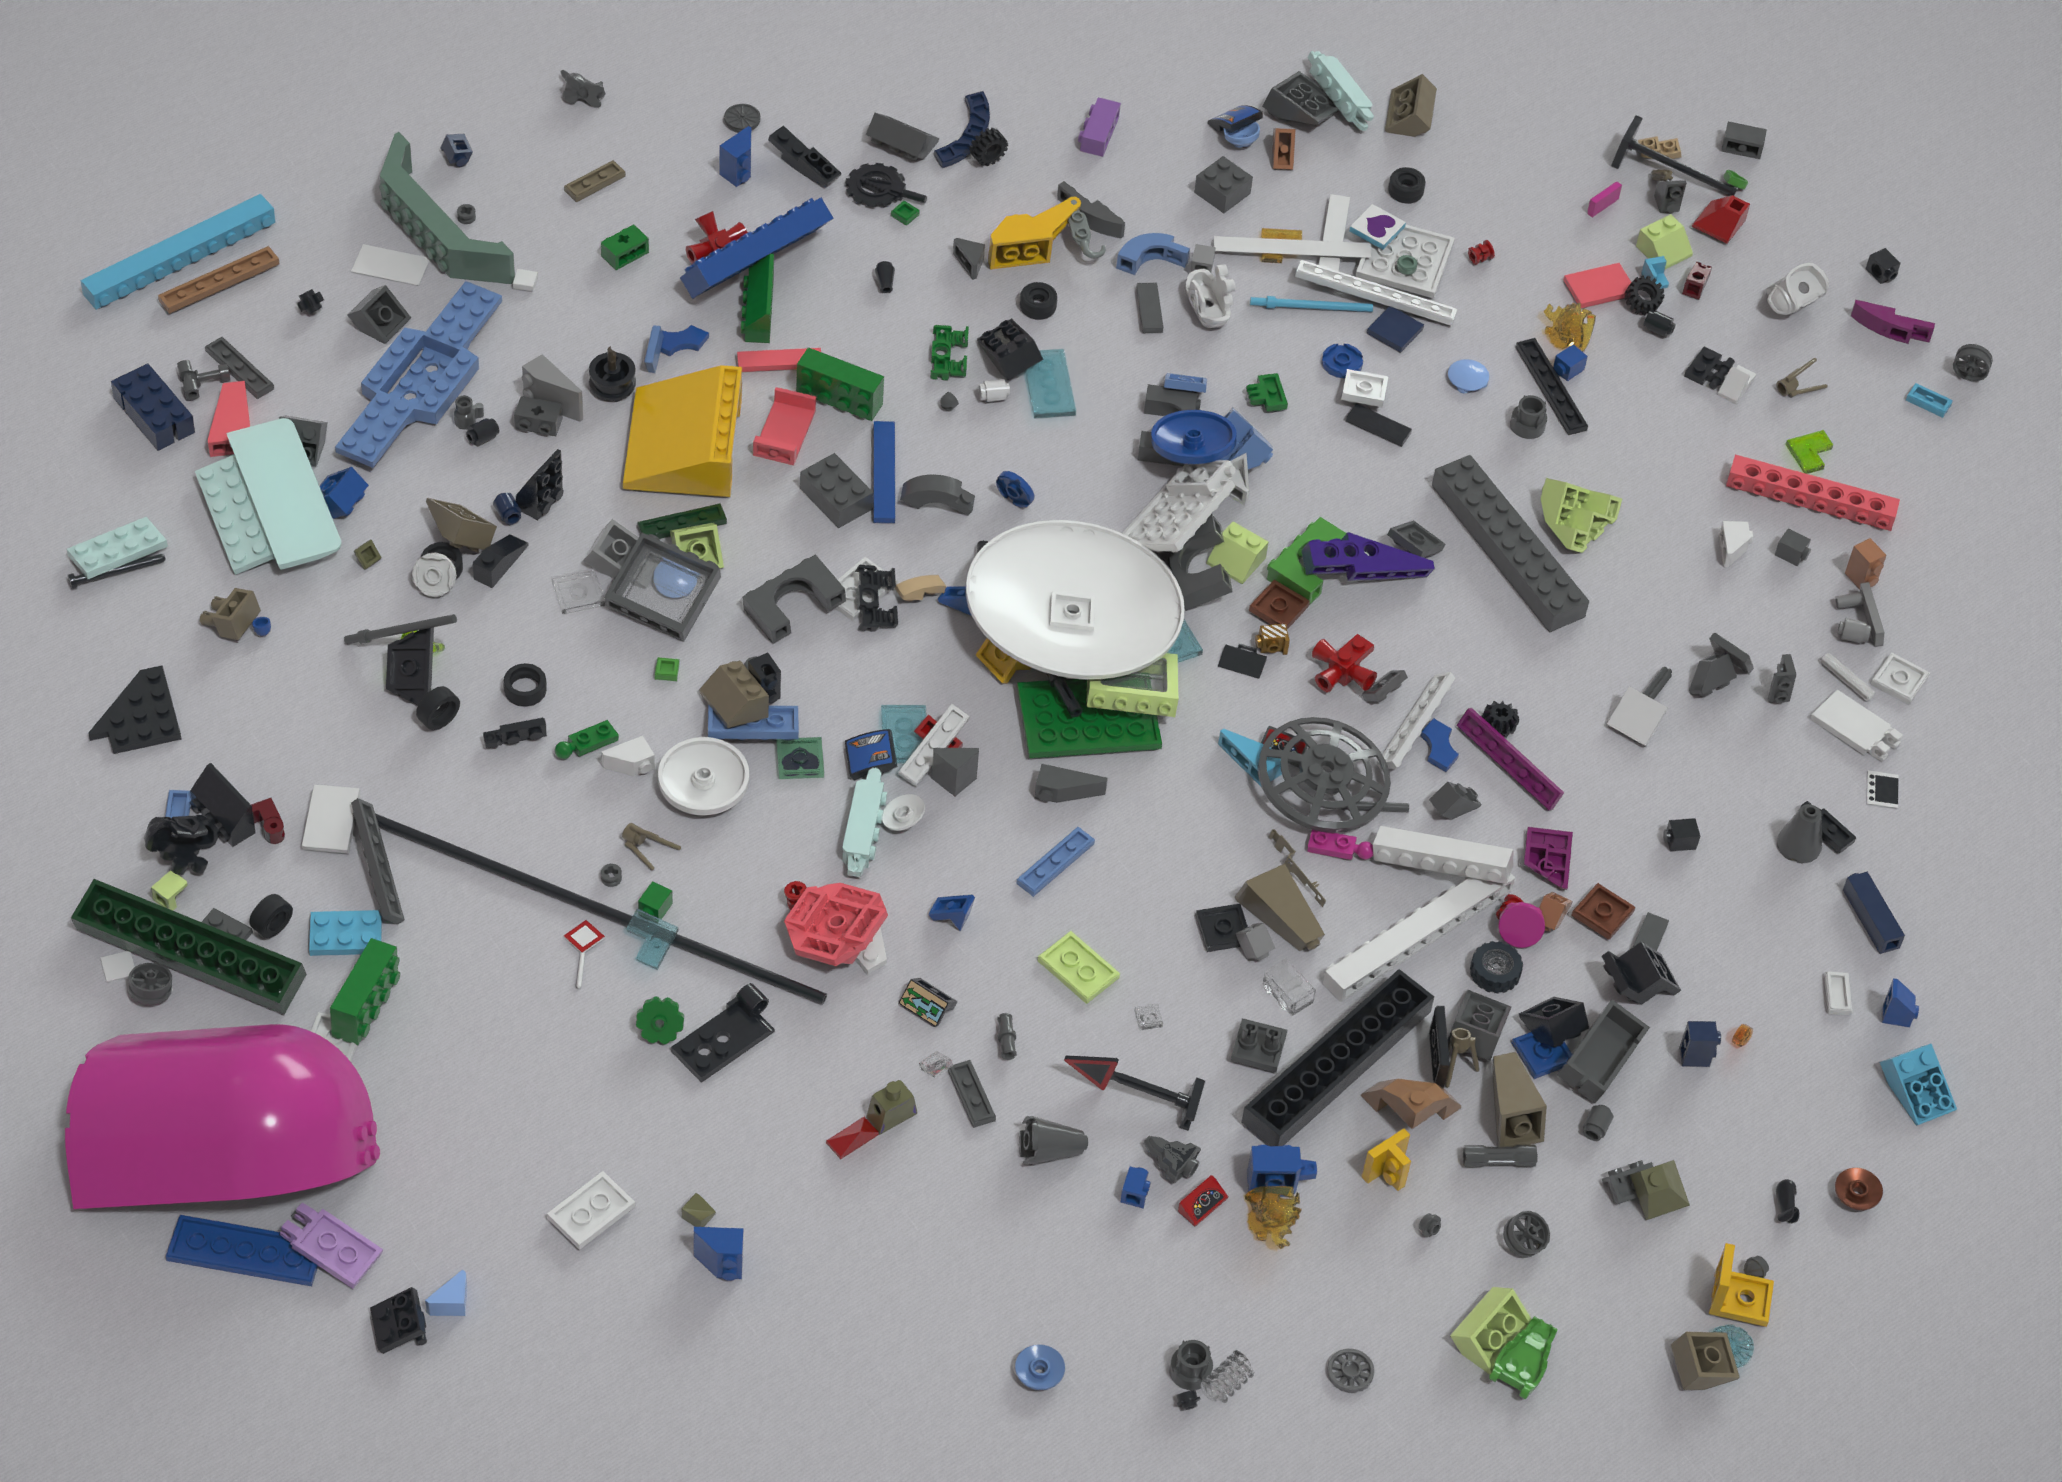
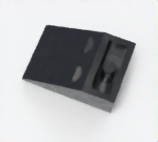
M1012 318L1001 322L998 327L984 332L981 337L977 338L979 345L1007 380L1044 360L1034 339Z
M557 449L516 494V502L521 512L537 521L543 514L545 515L549 512L555 501H559L563 496L561 450Z

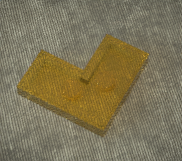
M1262 228L1261 238L1302 240V230ZM1261 253L1262 262L1282 263V254Z

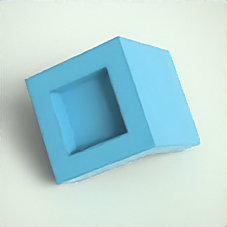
M1664 256L1645 259L1641 273L1642 276L1644 275V278L1651 276V281L1655 278L1657 280L1656 284L1661 283L1660 289L1669 286V282L1664 274L1667 262Z

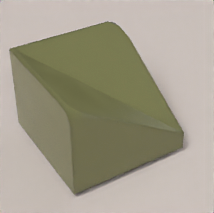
M695 1193L682 1207V1218L695 1227H705L716 1214V1211L698 1193Z

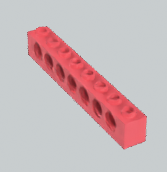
M1736 454L1726 486L1889 531L1892 530L1900 502L1898 498Z

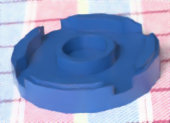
M1333 344L1323 352L1322 365L1324 370L1330 375L1345 379L1347 369L1354 371L1362 370L1363 355L1356 347L1350 344Z
M1003 471L997 477L996 485L999 492L1004 498L1007 499L1009 497L1012 499V503L1015 506L1028 507L1034 501L1035 495L1032 488L1016 473Z

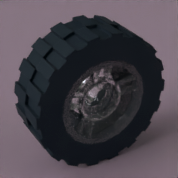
M1500 941L1484 943L1473 954L1470 975L1479 988L1496 994L1500 992L1505 993L1508 990H1512L1519 983L1523 967L1522 957L1509 944H1504Z

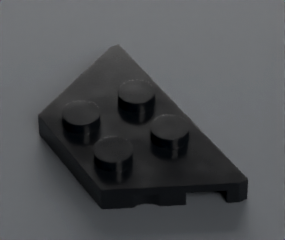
M434 627L419 630L415 633L411 632L405 635L403 639L388 644L386 689L416 705L431 691Z

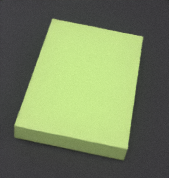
M1072 931L1040 954L1037 960L1086 1004L1120 978V973Z

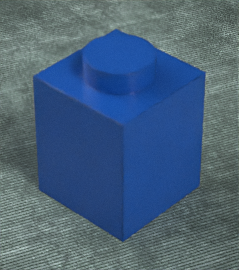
M1572 344L1556 355L1553 368L1559 376L1569 381L1585 370L1588 356Z

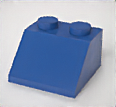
M750 126L719 145V175L735 187L748 181L751 177Z
M349 467L328 475L319 487L330 514L335 519L340 516H348L354 508L352 506L355 502L360 501L364 497V491L369 485L353 467Z
M694 1227V1257L716 1278L727 1281L742 1279L744 1228Z

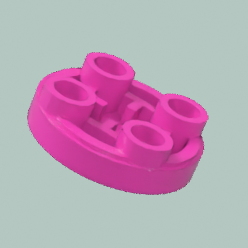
M1509 903L1499 918V933L1506 943L1517 948L1533 946L1542 938L1545 931V920L1541 909L1529 903Z

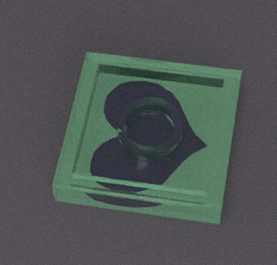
M806 737L791 740L776 739L779 779L824 778L822 737Z

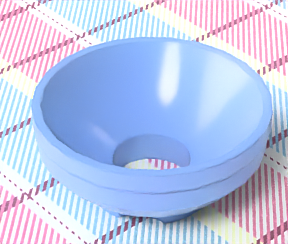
M1257 122L1232 133L1224 129L1225 139L1238 148L1249 147L1260 135V126Z

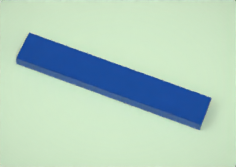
M874 421V523H895L894 421Z

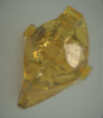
M1580 303L1567 304L1563 309L1558 306L1555 312H1552L1553 306L1548 304L1544 313L1553 322V327L1546 326L1545 334L1549 335L1551 343L1556 348H1561L1562 350L1574 344L1584 352L1589 344L1596 316L1584 308L1581 312ZM1586 317H1587V324H1586V323H1583V322H1584V319H1585Z
M1262 1186L1249 1191L1245 1195V1200L1252 1206L1247 1221L1250 1225L1249 1229L1257 1234V1239L1260 1241H1266L1267 1234L1270 1233L1273 1242L1278 1248L1282 1249L1285 1246H1290V1242L1283 1239L1286 1234L1292 1233L1290 1227L1295 1225L1296 1220L1300 1217L1299 1214L1302 1209L1294 1207L1296 1204H1300V1194L1297 1192L1296 1196H1294V1188L1287 1186ZM1280 1195H1284L1292 1199H1283L1280 1198Z

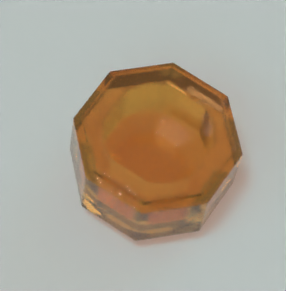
M1741 1024L1735 1032L1732 1042L1739 1047L1745 1046L1752 1037L1753 1028L1747 1024Z

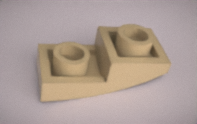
M1658 136L1638 140L1639 144L1671 159L1681 158L1678 138L1659 141ZM1641 153V157L1650 158Z
M939 575L911 578L897 584L895 590L905 601L923 600L924 593L933 595L935 593H944L946 585Z

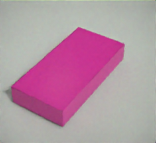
M1615 182L1591 198L1587 214L1593 218L1619 199L1622 185L1619 182Z

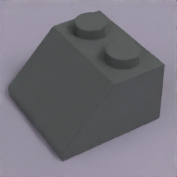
M386 285L373 289L347 314L360 332L383 344L387 343L411 319V316Z

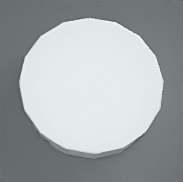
M436 552L428 553L419 558L414 564L412 571L413 582L424 595L431 597L442 596L449 592L455 585L457 576L452 561L445 555Z

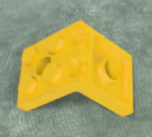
M1725 1243L1714 1273L1715 1281L1712 1288V1302L1709 1314L1767 1327L1774 1280L1733 1272L1732 1265L1735 1245ZM1743 1294L1749 1295L1753 1301L1745 1302L1740 1296Z

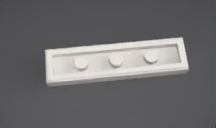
M951 704L899 770L898 775L917 787L932 768L933 748H947L968 722L970 716Z

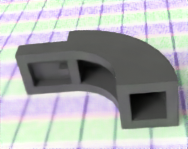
M929 474L917 476L906 481L903 484L900 500L916 509L928 503H942L968 516L973 512L975 495L962 489V481L944 475Z

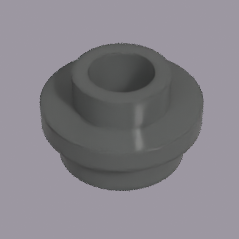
M1426 1214L1419 1223V1229L1425 1237L1436 1235L1441 1228V1218L1436 1214Z

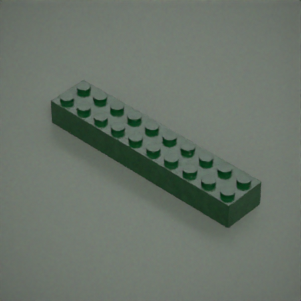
M93 879L71 916L76 929L284 1015L307 975L301 962L96 879Z

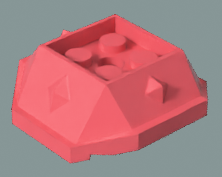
M833 883L819 888L817 886L807 887L784 922L796 955L838 966L841 963H854L860 952L865 950L868 944L873 941V937L887 918L888 913L880 893L844 883Z

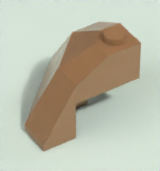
M1405 1079L1380 1081L1361 1094V1097L1376 1112L1389 1105L1411 1129H1414L1435 1113L1445 1120L1461 1109V1105L1444 1088L1430 1082Z

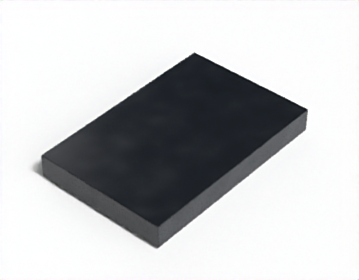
M1436 1006L1429 1029L1433 1083L1444 1088L1450 1067L1445 1006Z

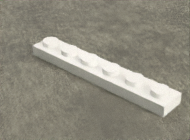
M1451 672L1437 674L1433 677L1383 753L1388 769H1396L1402 764V759L1411 750L1415 739L1420 736L1421 730L1431 719L1432 713L1441 704L1444 695L1451 689V684L1455 680ZM1378 761L1376 765L1382 771V766Z

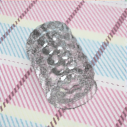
M1235 1350L1233 1354L1226 1358V1361H1223L1219 1367L1213 1370V1373L1207 1376L1206 1380L1201 1381L1200 1387L1204 1395L1210 1400H1219L1222 1403H1226L1228 1401L1227 1396L1232 1397L1235 1393L1234 1390H1240L1241 1384L1248 1382L1247 1377L1252 1378L1254 1376V1371L1247 1357L1240 1351Z

